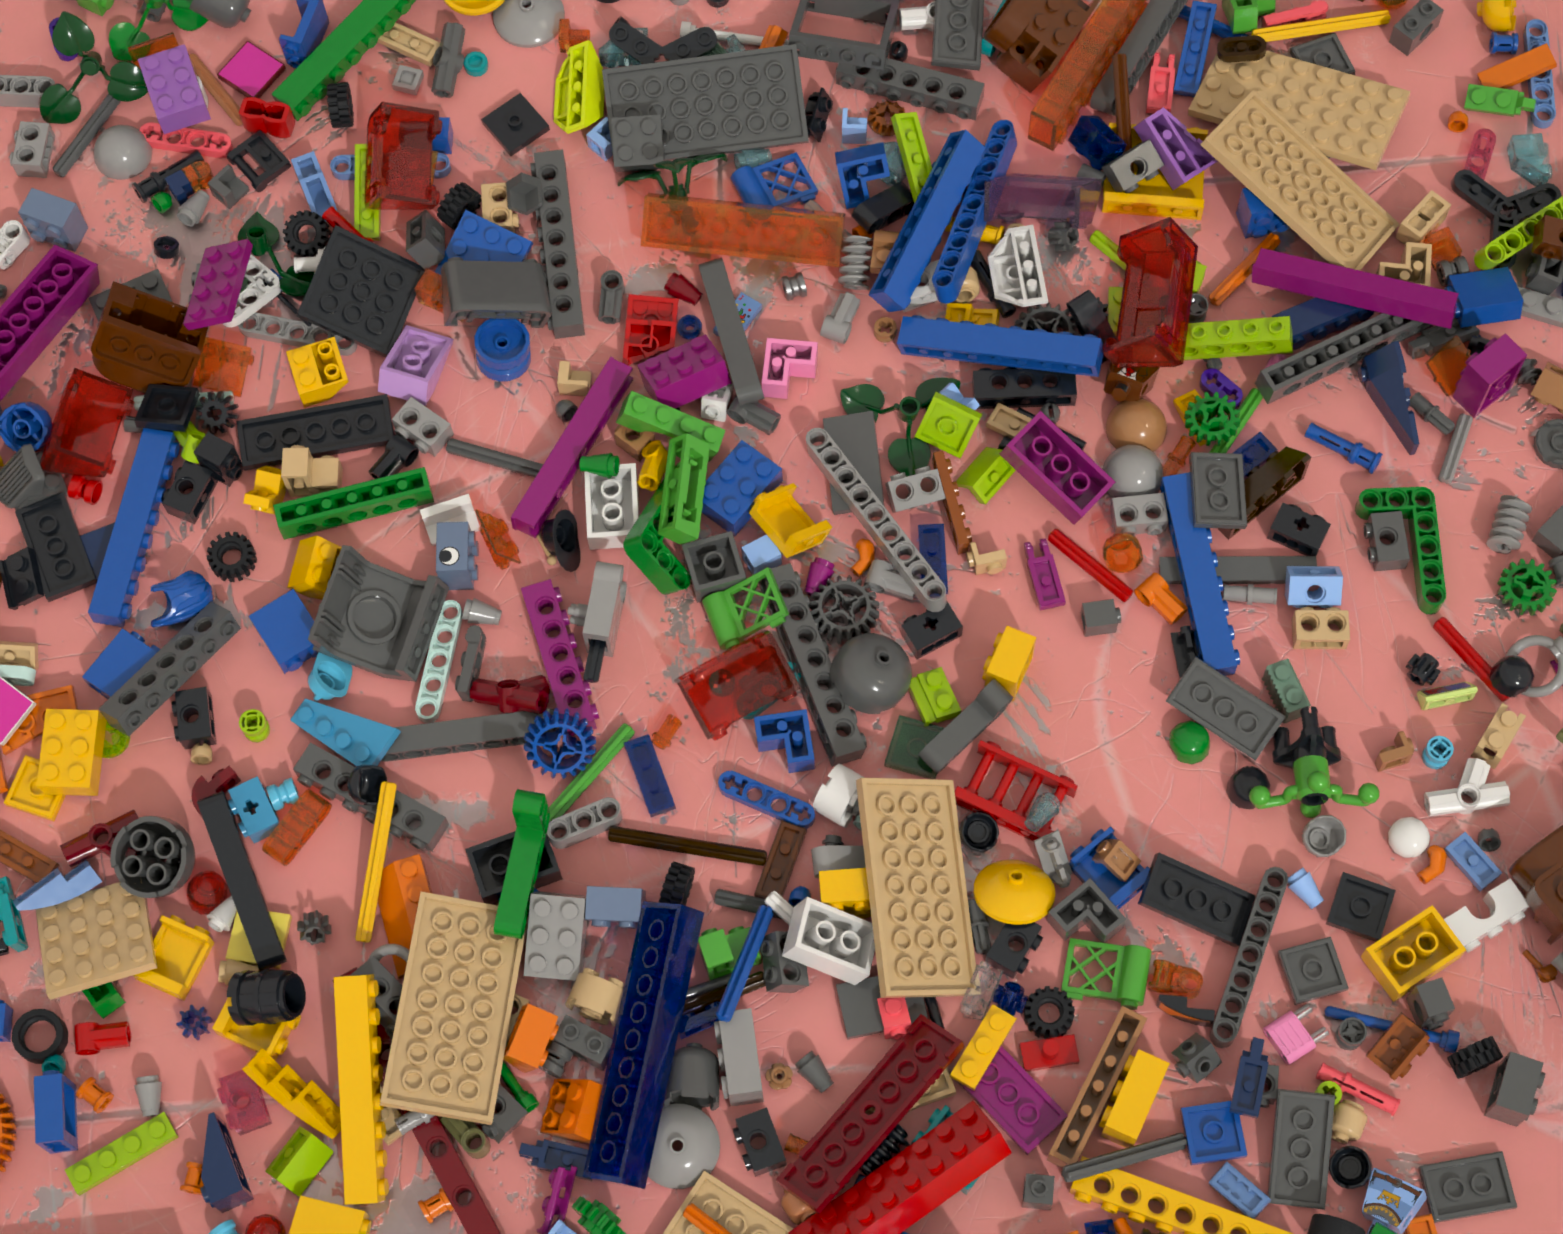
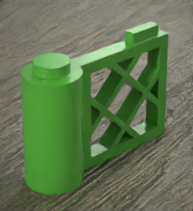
M768 567L725 591L712 593L702 600L720 649L727 652L739 649L744 638L769 625L771 628H774L786 622L785 617L789 615L772 570ZM767 577L769 585L766 593L763 594L755 591L758 582ZM741 590L748 592L743 606L736 604L733 596ZM754 594L764 597L759 612L749 609ZM769 600L776 601L780 610L771 616L764 614ZM747 611L757 614L754 625L746 629L744 619Z
M1070 938L1061 992L1064 990L1067 993L1068 999L1071 997L1073 1000L1083 1001V996L1113 1000L1121 1003V1007L1124 1006L1130 1010H1136L1138 1006L1144 1004L1152 951L1149 948L1138 945L1121 946ZM1075 946L1087 948L1092 956L1079 964L1073 956ZM1106 951L1117 952L1116 962L1106 968L1099 959V956ZM1096 960L1104 971L1090 979L1083 970V967ZM1072 961H1073V963L1076 965V967L1071 970ZM1115 969L1113 977L1110 972ZM1078 971L1088 981L1079 988L1068 986L1070 977ZM1107 975L1113 982L1111 993L1099 991L1094 983Z

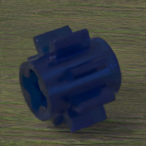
M1006 982L1004 986L998 985L992 1002L997 1003L996 1006L1014 1016L1016 1011L1018 1013L1023 1012L1029 997L1023 995L1025 990L1021 985L1015 982Z
M190 1005V1010L179 1012L182 1020L176 1023V1025L181 1029L186 1028L182 1033L185 1038L192 1034L198 1041L200 1035L210 1033L207 1028L208 1024L213 1022V1019L209 1016L204 1017L207 1014L205 1007L200 1008L198 1011L193 1005ZM198 1018L200 1021H197L195 1027H192L190 1024H193L194 1019Z

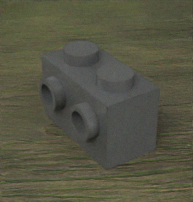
M1531 251V255L1534 257L1525 273V276L1528 277L1525 287L1550 295L1562 283L1563 261L1554 258H1544Z

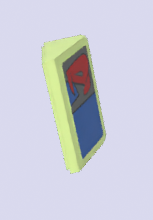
M1461 682L1418 691L1417 697L1421 710H1428L1471 701L1476 695L1478 688L1470 682Z

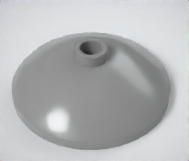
M505 0L501 6L493 10L494 26L500 37L509 44L523 48L538 47L548 43L558 35L565 20L564 6L561 0Z
M670 1104L655 1110L643 1122L636 1140V1153L641 1168L651 1180L667 1188L684 1189L694 1186L704 1171L709 1174L713 1171L720 1154V1139L713 1121L703 1111L687 1104ZM676 1140H680L683 1143V1148L680 1151H674L672 1148V1144Z

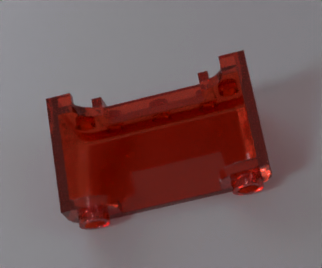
M381 102L371 113L367 125L364 198L366 209L432 210L438 205L440 192L436 190L435 185H431L432 141L436 135H440L442 130L439 111Z
M74 368L61 396L52 423L51 434L40 460L42 471L92 477H105L106 474L111 475L116 464V460L112 459V450L121 421L125 414L130 415L133 408L134 400H131L133 389Z
M768 630L755 634L674 680L706 739L713 738L714 741L728 734L726 729L735 721L775 699H782L783 702H786L798 695L796 691L801 689L773 634Z

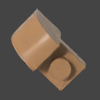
M875 230L870 273H880L900 232Z

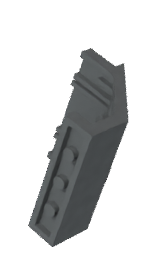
M342 545L324 597L319 605L315 621L310 629L308 640L314 645L312 650L383 678L416 682L449 587L438 576L428 575L427 581H421L388 570L367 561L352 546Z

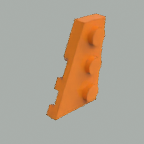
M68 685L26 695L37 705L4 746L1 745L3 754L11 753L43 733L46 709L78 710L74 687Z

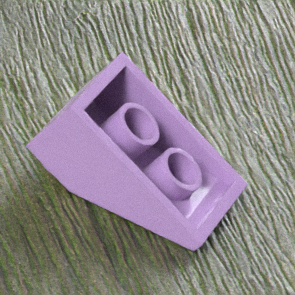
M406 325L380 367L378 392L404 400H409L412 397L426 406L436 388L452 347L453 339Z

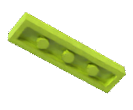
M917 112L894 114L891 120L915 204L932 170V165Z
M379 143L355 144L354 227L365 238L369 237L374 241H381V146Z
M162 1112L65 1169V1172L76 1193L80 1196L177 1139L179 1136L168 1115Z

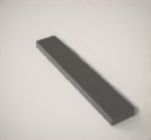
M1218 556V567H1215L1217 576H1221L1223 584H1285L1287 566H1317L1316 556ZM1159 557V575L1168 584H1182L1176 557Z

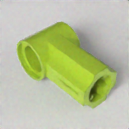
M189 421L186 432H172L183 448L181 457L189 462L199 464L193 452L206 434L198 431L193 423Z

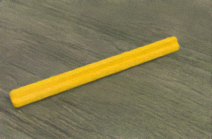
M1385 9L1253 29L1251 36H1260L1266 42L1388 24L1391 16L1389 10Z
M382 782L380 786L355 940L359 942L369 943L372 938L397 785L392 782Z

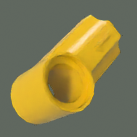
M659 440L647 444L641 453L645 461L637 483L642 489L649 491L658 489L662 476L666 472L668 451Z

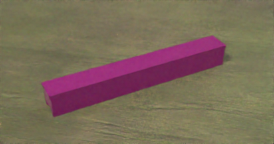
M1264 248L1260 249L1257 260L1252 267V283L1451 329L1457 308L1456 302L1459 293Z
M610 356L512 514L511 522L514 530L517 529L534 538L538 536L544 526V522L549 518L578 471L581 456H587L632 383L633 377L629 376L632 372V367Z

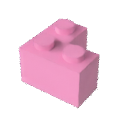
M767 338L761 383L764 397L788 399L790 376L816 377L818 342Z

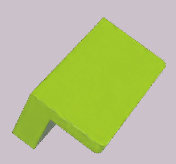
M986 447L956 480L958 487L969 489L981 504L986 505L1016 471L1000 455L1001 449Z
M300 1126L265 1172L295 1195L300 1196L331 1157L333 1150Z

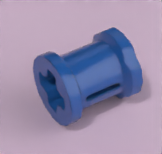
M1492 32L1489 40L1490 54L1510 52L1511 55H1516L1519 41L1518 33L1498 35L1497 32Z

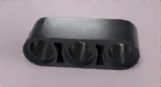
M900 182L860 203L852 212V217L868 234H872L875 230H880L910 214L914 206L911 190L903 182Z
M1090 290L1083 292L1066 303L1081 335L1091 334L1102 339L1104 354L1101 364L1112 358L1114 350L1122 352L1121 346L1104 312Z

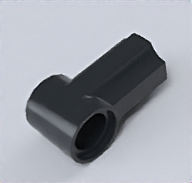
M396 434L389 440L385 447V453L371 467L369 474L374 479L398 474L404 466L408 467L415 461L419 454V449L399 434Z

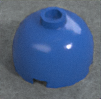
M33 402L16 403L6 408L0 416V422L2 421L0 435L5 444L13 451L17 452L20 447L30 443L34 451H37L45 446L51 438L53 429L52 419L47 410L39 404Z

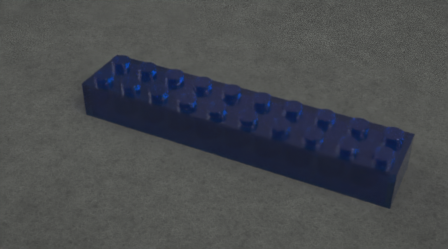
M642 903L583 1177L645 1189L703 921L704 912L682 904Z

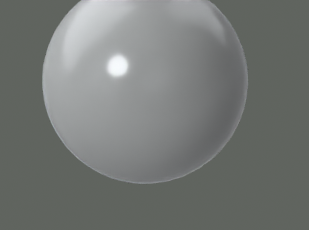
M115 125L103 131L97 138L93 151L94 161L99 171L105 176L117 180L129 179L139 175L147 168L152 158V147L146 141L143 133L129 125Z
M1125 445L1117 448L1107 457L1102 468L1115 481L1107 491L1112 498L1158 493L1162 477L1164 476L1159 458L1150 449L1141 445Z

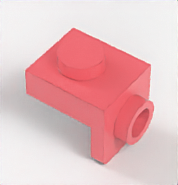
M877 998L885 1039L898 1040L899 1038H904L908 1033L907 1029L911 1026L905 998Z

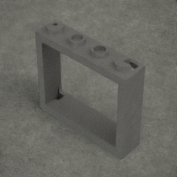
M800 0L789 33L788 45H797V49H799V51L797 50L798 57L884 70L898 21L900 0ZM807 11L886 23L880 45L800 31Z

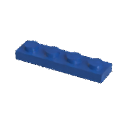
M1193 0L1173 94L1195 97L1200 87L1217 4Z

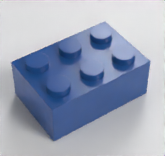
M741 440L706 480L702 513L727 532L732 531L735 537L752 518L749 512L754 505V499L763 492L769 493L774 491L782 483V468Z

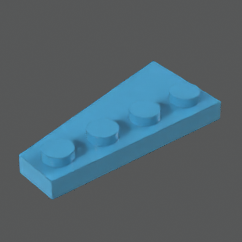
M304 699L290 719V721L356 766L363 764L378 766L401 733L397 728L309 699Z

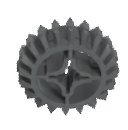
M1050 302L1046 304V307H1042L1041 304L1036 305V310L1029 306L1027 313L1022 312L1019 316L1020 320H1016L1014 325L1024 330L1034 331L1035 329H1043L1050 333H1058L1061 327L1064 332L1081 336L1072 316H1069V310L1060 311V304L1055 308H1051Z
M838 575L837 582L834 583L828 578L827 587L822 584L818 586L820 592L812 594L814 601H811L809 605L810 609H812L810 611L812 617H816L814 622L819 623L820 628L818 631L820 636L827 633V640L829 642L836 637L837 644L840 645L842 639H847L848 641L861 633H871L870 628L876 627L877 622L875 619L879 618V611L877 610L879 602L875 600L876 593L869 592V584L861 587L862 580L860 578L854 583L850 575L847 577V581H842V577ZM843 594H849L854 597H846ZM833 597L834 606L829 608L828 612L823 613L825 604ZM840 605L845 610H849V615L843 609L840 610ZM865 606L866 612L864 616L856 623L855 614L860 612V608ZM840 622L845 624L846 626H840L834 623Z

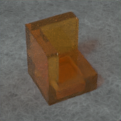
M560 19L558 36L560 52L567 53L569 47L587 40L590 41V30L571 29L569 19Z
M1449 227L1426 235L1423 241L1425 244H1432L1431 265L1435 271L1438 261H1453L1455 257L1461 256L1462 249Z

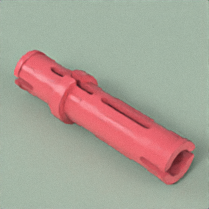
M1324 1062L1321 1064L1316 1075V1079L1333 1081L1338 1084L1342 1094L1346 1092L1390 1113L1392 1116L1396 1113L1401 1101L1353 1078L1351 1073H1343L1326 1065Z

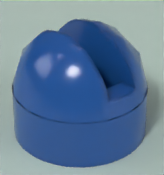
M804 886L794 888L790 893L788 903L796 906L806 897L811 898L809 889Z

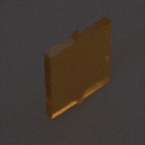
M1458 335L1450 339L1425 362L1434 377L1433 381L1439 384L1446 396H1450L1456 390L1455 384L1461 379L1460 373L1467 366L1465 362L1471 356V351L1466 349Z

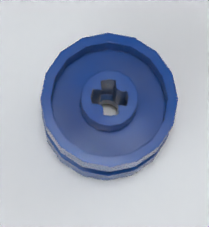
M488 319L478 327L474 340L476 363L481 373L489 379L499 382L511 381L522 376L531 363L530 337L525 325L517 319Z

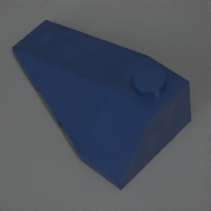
M1394 341L1364 357L1361 367L1358 368V377L1361 383L1364 382L1366 392L1409 455H1414L1419 446V438L1414 412L1412 410L1408 411L1411 394L1410 388H1404L1403 373H1406L1404 358L1399 341Z

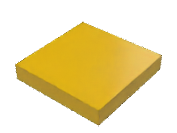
M25 755L3 803L8 807L55 821L66 795L44 794L36 786L39 759Z

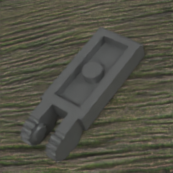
M479 625L470 626L467 630L465 639L468 642V646L461 656V675H458L455 681V690L462 701L467 702L473 701V699H470V689L473 681L479 678L486 646L485 642H487V638Z

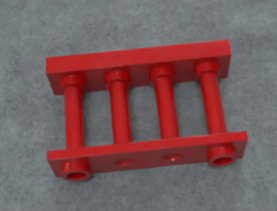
M980 740L977 753L983 755L968 786L964 788L956 787L954 791L956 805L972 813L982 812L989 814L997 822V825L1033 842L1054 832L1051 830L1050 825L1065 795L1074 798L1078 785L1074 784L1075 782L1067 776L1060 775L1059 777L1001 750L1002 748L992 741H987L986 743ZM992 761H996L1006 766L1007 769L992 798L987 800L978 796L977 790ZM1019 772L1032 779L1017 809L1010 811L1003 807L1002 801L1016 773ZM1042 783L1056 791L1041 821L1035 823L1027 819L1026 813Z

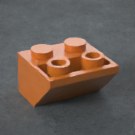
M529 1003L522 1006L505 1047L504 1060L524 1073L538 1069V1066L542 1067L548 1056V1051L545 1050L548 1041H552L555 1038L559 1025L556 1024L558 1016Z
M554 1079L550 1089L546 1112L542 1118L543 1123L540 1133L579 1143L600 1144L614 1090L589 1079Z

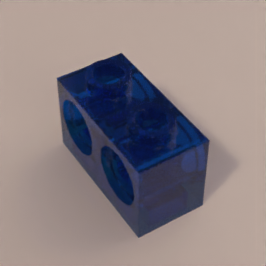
M1081 115L1068 139L1075 146V150L1079 154L1084 155L1090 161V165L1098 170H1102L1101 167L1122 155L1127 146L1099 116Z

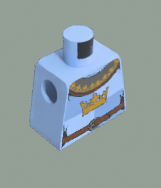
M1373 1168L1362 1207L1364 1218L1372 1221L1367 1234H1370L1376 1222L1381 1223L1398 1234H1402L1426 1201L1425 1190L1377 1168Z

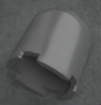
M193 0L189 8L223 28H232L240 20L245 23L252 11L248 8L250 0Z
M688 1043L686 1047L675 1050L669 1056L666 1069L664 1106L687 1104L701 1111L703 1107H710L711 1111L719 1107V1061L712 1051L703 1048L699 1043Z

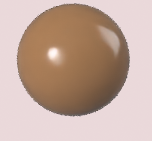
M1142 398L1138 401L1124 400L1111 410L1106 421L1108 440L1116 449L1125 445H1141L1154 452L1163 444L1166 438L1167 423L1165 416L1156 404Z

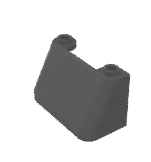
M460 257L449 258L448 262H445L441 267L444 326H457V321L466 319V322H472L474 318L521 319V323H527L530 320L531 328H543L551 317V304L543 267L534 259H527L522 262L468 261Z

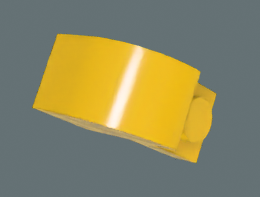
M263 466L257 469L254 489L245 493L243 503L251 505L253 510L275 515L273 505L283 502L287 490L281 477V469L270 466Z

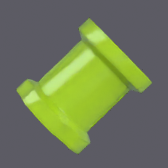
M1333 1081L1321 1083L1314 1093L1327 1094L1330 1092L1332 1095H1335L1334 1105L1338 1104L1342 1097L1340 1086Z

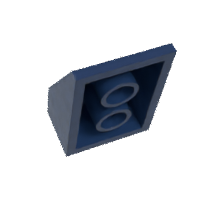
M212 1112L208 1114L201 1174L204 1186L200 1187L206 1203H210L212 1208L216 1207L224 1213L254 1198L226 1123L216 1113Z

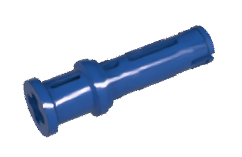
M1314 423L1309 425L1304 436L1347 457V461L1350 464L1356 463L1368 469L1370 474L1375 472L1383 456L1380 452L1375 453L1364 448L1360 442H1356V444L1349 442Z

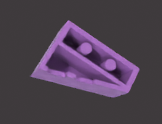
M1164 107L1133 127L1142 142L1149 139L1164 163V166L1159 169L1172 190L1218 162L1200 145L1203 141L1200 138L1196 139L1186 130L1187 127Z

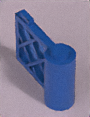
M797 152L754 168L750 166L741 167L730 177L753 220L764 221L771 216L772 211L801 201L802 204L807 203L809 200H815V195L818 194V189ZM794 162L797 167L796 174L783 170L784 165ZM770 171L777 175L773 182L764 179L761 173ZM780 175L793 179L790 187L777 183ZM796 181L806 184L809 189L802 192L793 188ZM774 189L788 193L786 198L776 201L773 196Z

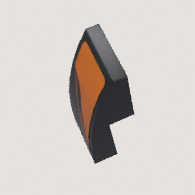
M1161 994L1158 996L1156 1006L1170 1016L1190 1024L1205 1027L1212 1026L1215 1010L1187 1008V997Z

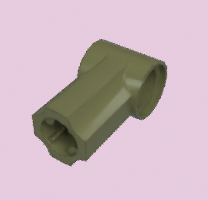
M447 1117L440 1119V1122L469 1156L481 1159L489 1153L491 1148L490 1141L474 1122ZM482 1138L480 1147L470 1149V1143L473 1139Z

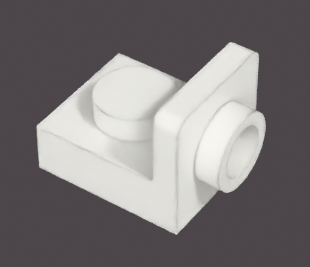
M733 384L702 396L701 418L725 422L727 406L733 392Z

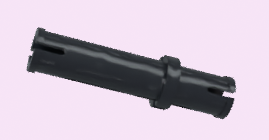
M976 250L971 266L977 272L979 280L988 292V299L995 303L1002 318L1012 316L1016 312V307L1012 303L995 299L989 265L982 256L981 251Z

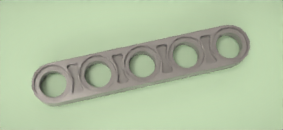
M255 312L246 319L256 321V325L253 328H243L245 321L238 325L240 332L250 338L302 347L315 343V337L320 333L328 335V338L335 337L340 355H351L357 349V344L353 342L349 347H340L339 342L343 339L342 337L314 324L307 326L303 321ZM272 324L280 326L279 331L274 334L268 333L267 328ZM295 329H302L304 331L300 338L291 337V332Z

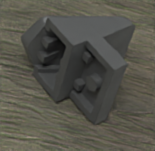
M31 443L25 444L0 469V502L7 508H15L16 511L62 492L66 496L68 495V489L51 449L35 453Z

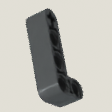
M993 679L967 708L921 750L918 756L938 774L1003 713L1014 697L996 679Z

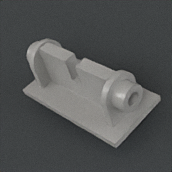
M1056 830L1034 840V844L1043 871L1051 878L1053 883L1055 882L1061 888H1065L1070 885L1072 870L1059 830Z

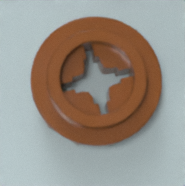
M888 100L883 103L877 102L869 111L868 123L870 128L882 136L895 135L891 118L889 124H887L884 116L886 112L890 113V117L894 114L905 113L904 107L899 106L897 101L895 103Z

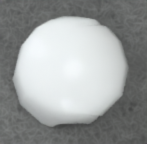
M1414 817L1400 818L1392 824L1388 832L1390 847L1394 853L1404 858L1417 857L1429 846L1430 834L1428 828L1421 820Z

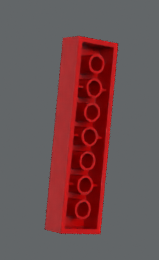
M972 1100L834 1199L820 1214L816 1212L788 1233L900 1234L1012 1152L1000 1131Z

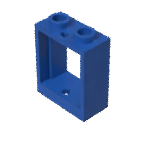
M58 1070L44 1071L42 1076H34L35 1143L50 1154L78 1150L76 1084Z

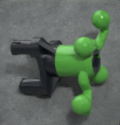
M1309 706L1300 710L1303 729L1296 742L1290 745L1289 730L1286 727H1278L1273 735V762L1276 765L1294 770L1295 785L1286 787L1283 794L1271 796L1269 789L1265 786L1258 785L1249 792V799L1258 809L1281 806L1291 802L1292 799H1298L1301 801V813L1307 818H1315L1321 812V805L1327 802L1329 798H1332L1333 801L1339 804L1364 807L1375 803L1380 796V791L1375 784L1365 783L1359 788L1358 795L1344 794L1343 789L1339 785L1330 783L1328 766L1341 760V751L1337 747L1336 729L1333 726L1320 728L1317 708L1311 706V713H1309Z

